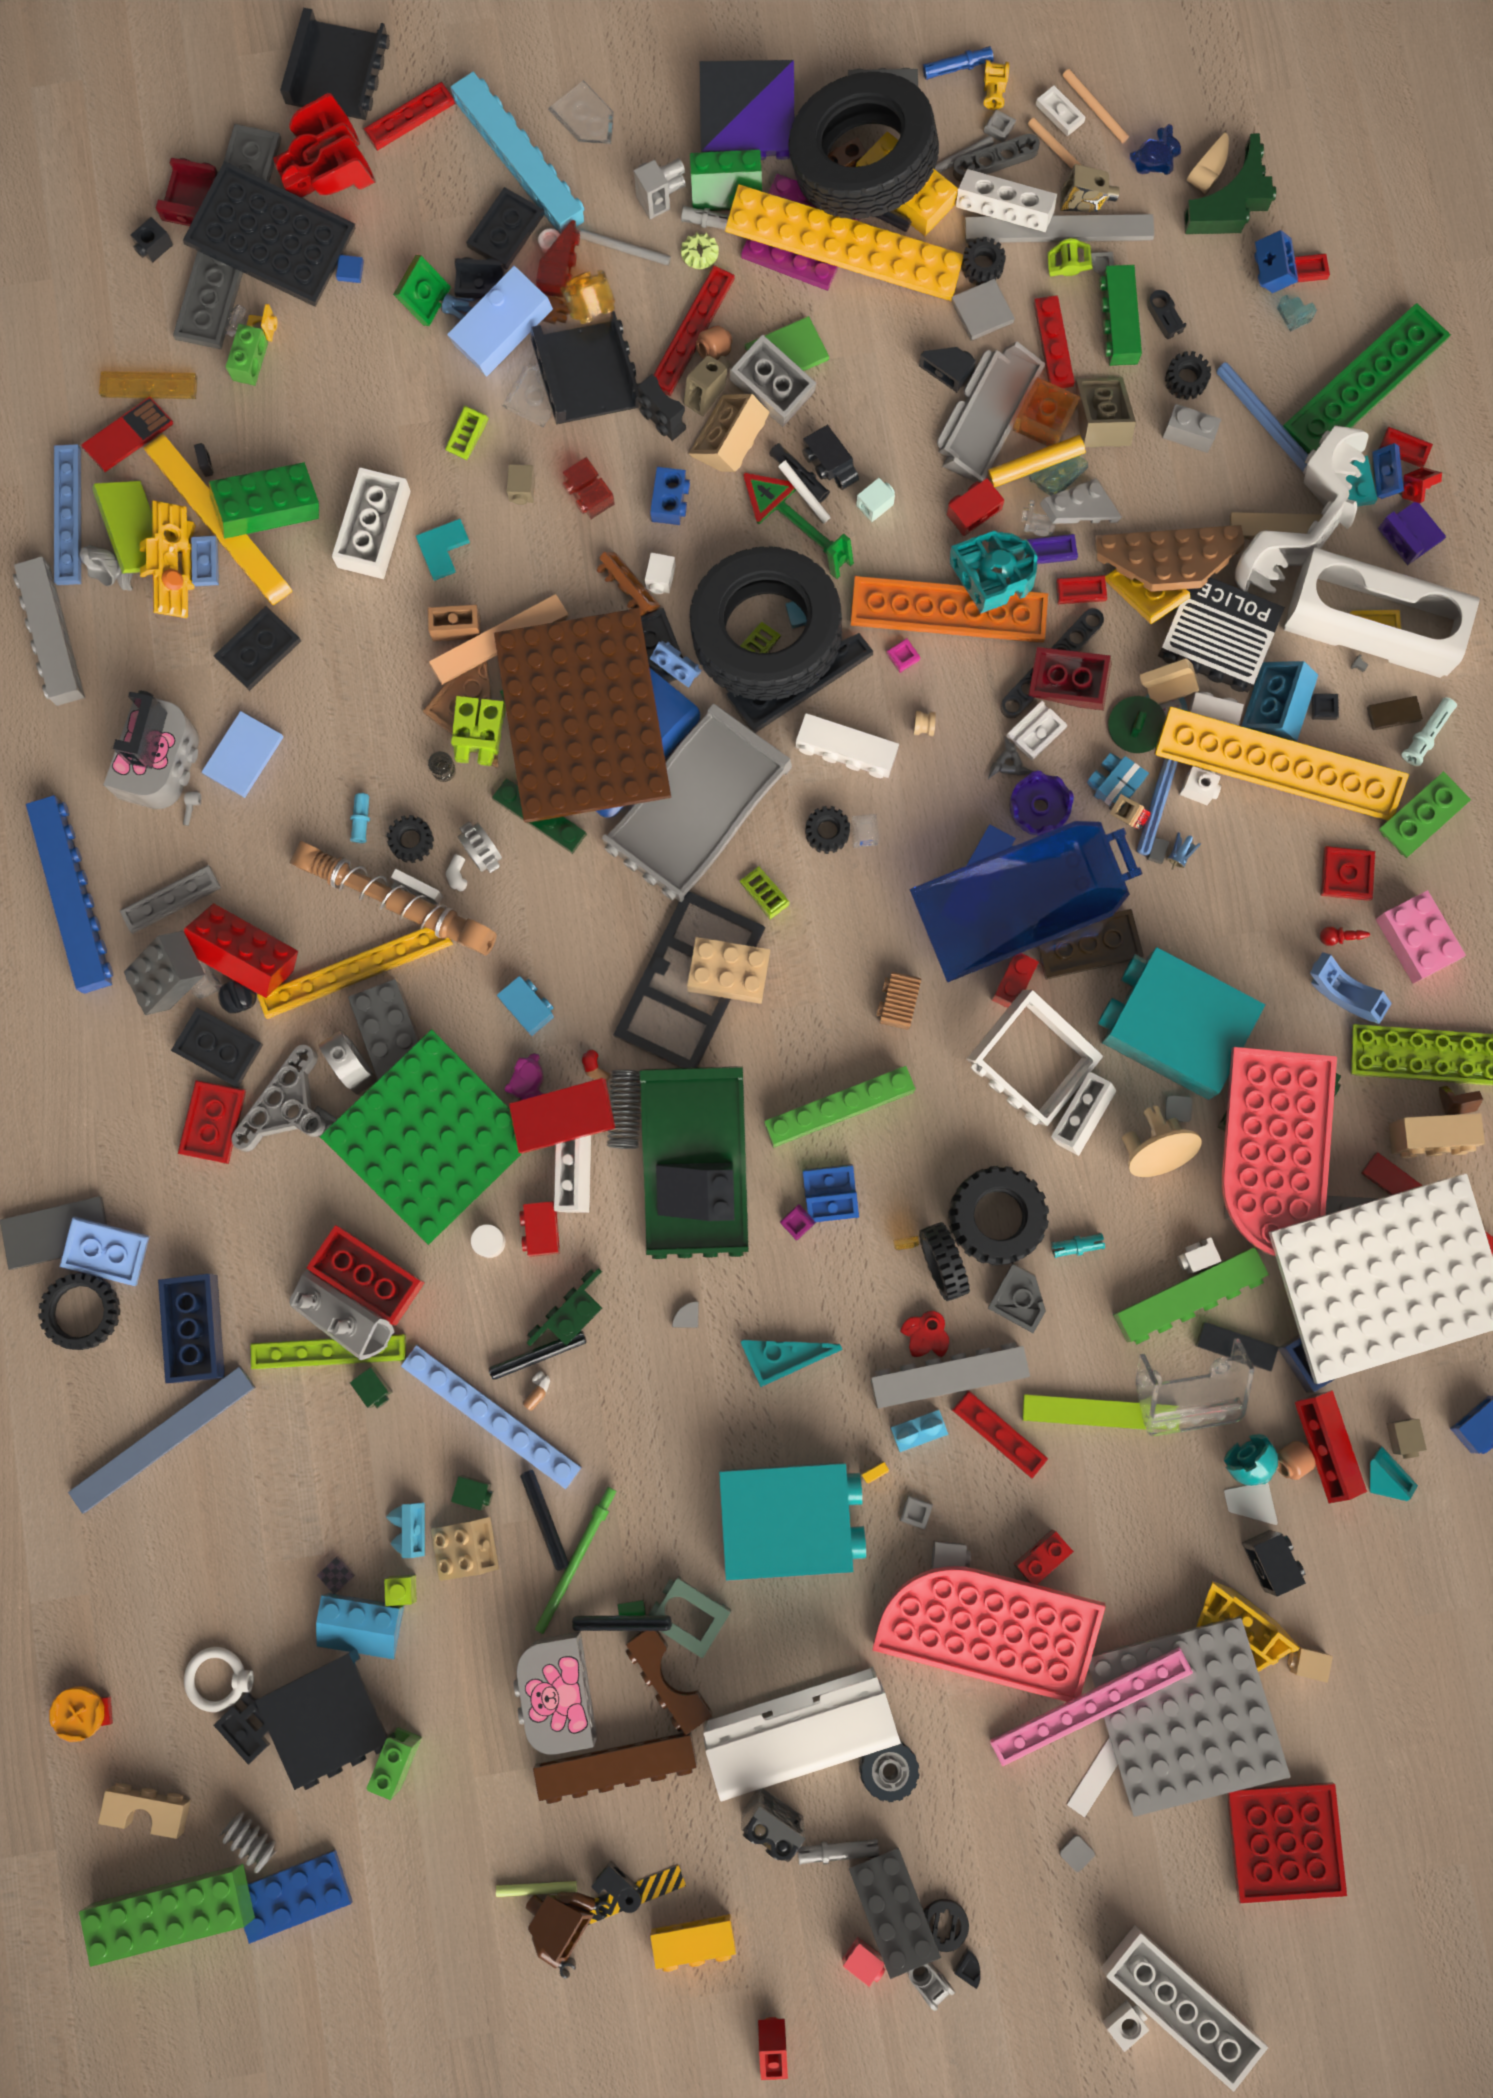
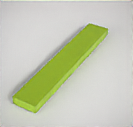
M406 1334L391 1335L388 1346L384 1350L363 1360L358 1359L334 1339L250 1343L251 1369L406 1360Z
M1023 1395L1022 1421L1178 1432L1179 1406Z

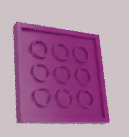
M777 173L768 194L816 208L803 195L796 180ZM747 239L741 253L742 259L826 291L829 290L838 270V266Z

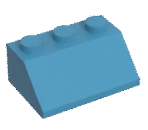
M1305 661L1263 662L1241 727L1297 742L1318 674Z
M326 1593L320 1599L316 1621L317 1647L346 1652L357 1649L358 1654L395 1659L404 1605L385 1606V1602Z

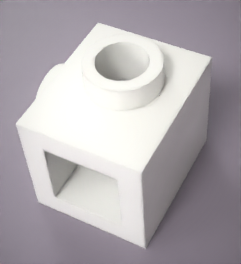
M1192 766L1187 773L1180 795L1208 805L1212 798L1217 799L1222 786L1218 785L1221 776L1216 775L1214 771Z

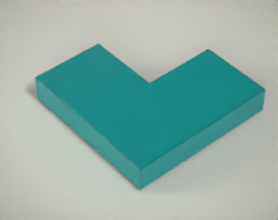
M461 519L416 535L434 581L456 573L448 551L470 543Z

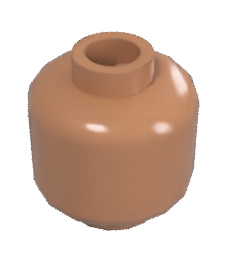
M719 325L708 328L698 335V340L696 341L697 351L702 358L711 356L717 360L719 356L725 357L731 351L732 336L729 331Z
M1292 1441L1277 1452V1470L1285 1478L1299 1480L1315 1468V1458L1308 1444Z

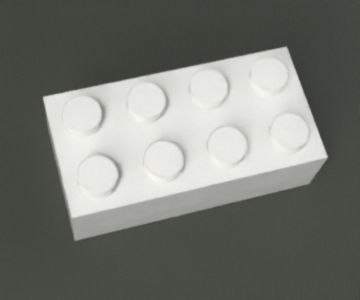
M359 467L332 554L338 568L384 579L411 492L405 478Z

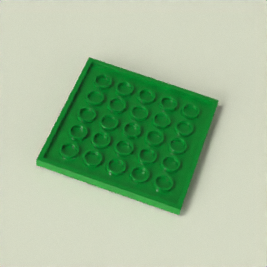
M432 1029L320 1135V1138L428 1245L522 1155L518 1152L510 1109Z

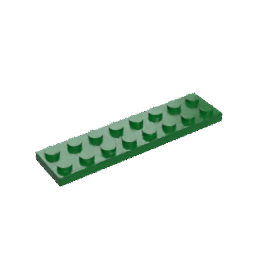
M1416 303L1289 419L1283 427L1308 455L1312 450L1317 451L1321 445L1319 442L1327 430L1331 432L1334 426L1353 428L1445 343L1451 334Z

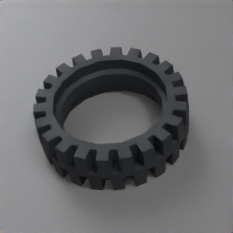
M940 1222L921 1229L919 1237L922 1251L925 1254L924 1257L928 1263L929 1271L932 1273V1278L943 1299L950 1301L970 1292V1285L966 1269L963 1266V1260L947 1226Z
M82 1273L65 1275L64 1278L57 1279L55 1284H51L47 1288L49 1291L43 1294V1303H39L41 1313H38V1318L42 1320L40 1326L42 1330L46 1331L44 1333L46 1337L52 1339L51 1342L60 1347L71 1350H85L97 1347L100 1343H104L109 1335L114 1333L115 1330L113 1328L119 1323L117 1316L120 1315L121 1310L118 1309L120 1302L116 1298L117 1293L114 1289H111V1285L108 1282L103 1281V1279L97 1276ZM79 1286L88 1287L96 1291L102 1299L104 1307L103 1319L98 1328L89 1335L72 1337L63 1332L57 1323L55 1315L57 1303L68 1290Z

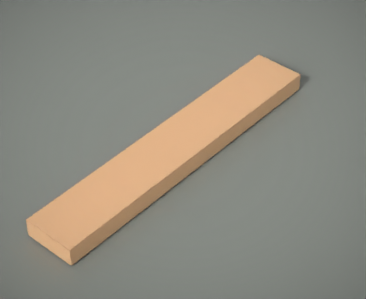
M555 594L429 661V665L443 685L497 656L495 632L559 622L568 618V612Z

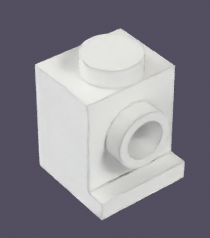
M1211 1237L1201 1241L1203 1246L1197 1242L1185 1247L1186 1253L1177 1256L1182 1270H1186L1190 1274L1221 1262Z

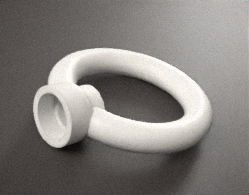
M209 1647L198 1652L190 1660L184 1673V1688L189 1700L196 1707L207 1712H220L230 1708L238 1701L243 1692H251L254 1683L253 1671L244 1670L240 1659L232 1651L222 1647ZM210 1658L225 1660L234 1671L232 1677L233 1689L226 1698L219 1701H209L203 1698L195 1687L197 1668L202 1662Z

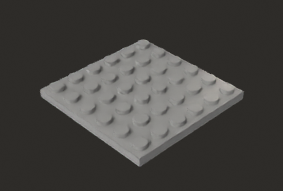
M1241 1616L1092 1655L1089 1669L1095 1688L1178 1647L1181 1648L1193 1671L1192 1674L1104 1717L1134 1817L1291 1777Z

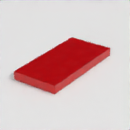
M604 1078L509 1104L518 1152L521 1154L615 1129L606 1079Z

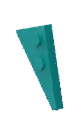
M740 1341L760 1387L843 1350L840 1344Z

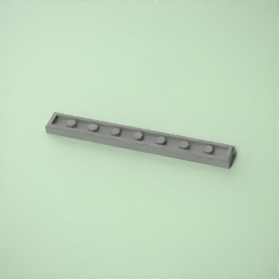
M1153 214L1052 216L1046 232H1042L993 217H966L965 241L966 243L971 241L974 243L978 237L980 242L983 237H987L988 242L993 238L995 239L994 243L1061 242L1070 238L1077 239L1078 241L1153 240L1154 219Z

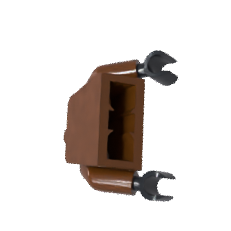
M561 1891L557 1895H548L544 1901L537 1895H533L527 1902L526 1909L534 1915L528 1930L532 1935L537 1956L553 1968H560L559 1972L562 1978L570 1977L569 1971L564 1969L565 1966H570L576 1970V1962L569 1956L594 1916L591 1911L595 1910L599 1918L604 1919L607 1917L606 1913L599 1911L601 1905L611 1907L607 1899L601 1898L595 1902V1898L579 1892Z

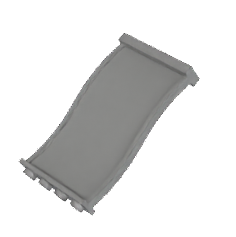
M714 703L707 710L708 714L688 734L666 762L672 798L635 804L608 835L604 834L602 837L605 844L604 849L613 857L619 855L624 859L623 863L634 872L636 869L644 874L642 876L643 879L650 885H659L663 888L662 893L671 900L676 898L680 902L684 900L687 892L714 863L759 801L792 768L789 757Z

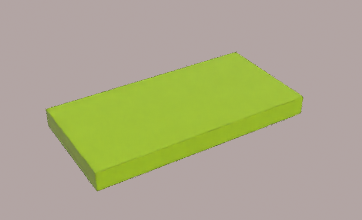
M141 481L95 483L92 490L122 574L140 572V568L146 564V552H140L139 544L146 538H152V512Z

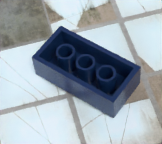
M202 1274L158 1279L165 1384L225 1378L218 1275Z

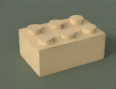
M696 937L687 985L688 992L762 1004L770 949Z
M1481 1113L1408 1117L1389 1124L1392 1154H1401V1158L1417 1157V1155L1425 1154V1152L1426 1157L1441 1156L1443 1153L1450 1152L1452 1155L1468 1154V1152L1476 1151V1147L1485 1144Z

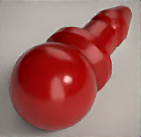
M1328 926L1321 931L1320 940L1326 946H1334L1337 943L1344 944V940L1367 938L1370 936V933L1363 930H1346L1344 932L1343 927L1337 929Z

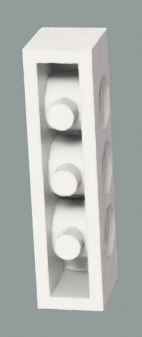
M967 169L958 188L956 207L1046 232L1054 214L1057 194Z

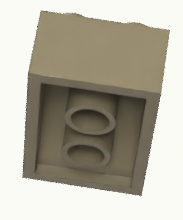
M1123 377L1076 379L1079 429L1084 446L1091 448L1131 446L1136 420Z

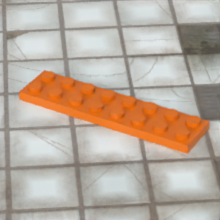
M855 576L850 626L1044 643L1048 593L1029 592L1022 599H1019L1015 593L1013 596H1010L1007 604L980 613L965 587L961 585Z

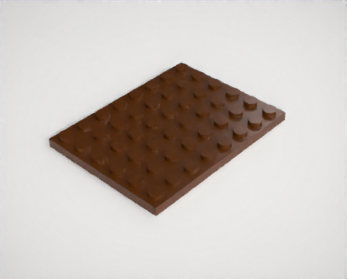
M639 608L494 633L525 823L672 798Z

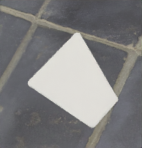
M1268 1483L1242 1486L1224 1491L1229 1512L1274 1525L1278 1524Z

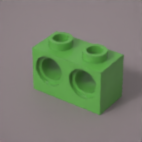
M243 324L238 325L226 364V369L233 381L256 386L268 346V341L262 329Z

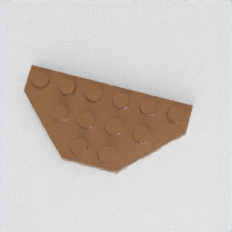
M1241 525L1095 536L1097 560L1103 564L1108 562L1117 567V572L1131 580L1136 578L1144 583V587L1150 591L1201 588L1207 583L1208 578L1212 574H1217L1229 563V559L1234 554L1238 555L1244 549L1245 544Z

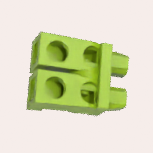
M456 696L453 736L451 740L456 762L469 763L470 752L478 753V764L484 766L492 765L494 755L499 753L503 719L506 714L504 701L481 699L480 703L479 698Z

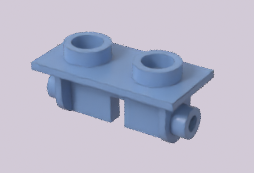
M659 642L650 659L689 688L693 680L702 671L699 668V664L694 663L686 656L682 659L680 657L681 652L670 645L669 642Z

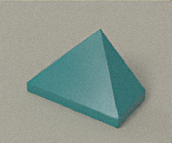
M1381 1446L1370 1463V1493L1403 1501L1410 1500L1418 1485Z

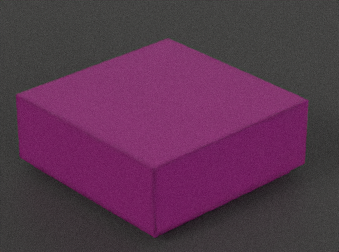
M800 1204L780 1221L781 1225L796 1241L816 1224Z

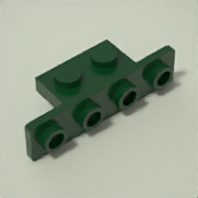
M591 1268L581 1278L584 1283L577 1290L573 1287L563 1297L566 1302L560 1308L555 1305L545 1317L548 1321L542 1327L537 1324L527 1334L530 1339L526 1343L532 1346L549 1328L567 1346L602 1310V1307L585 1290L603 1271L600 1268L596 1271Z

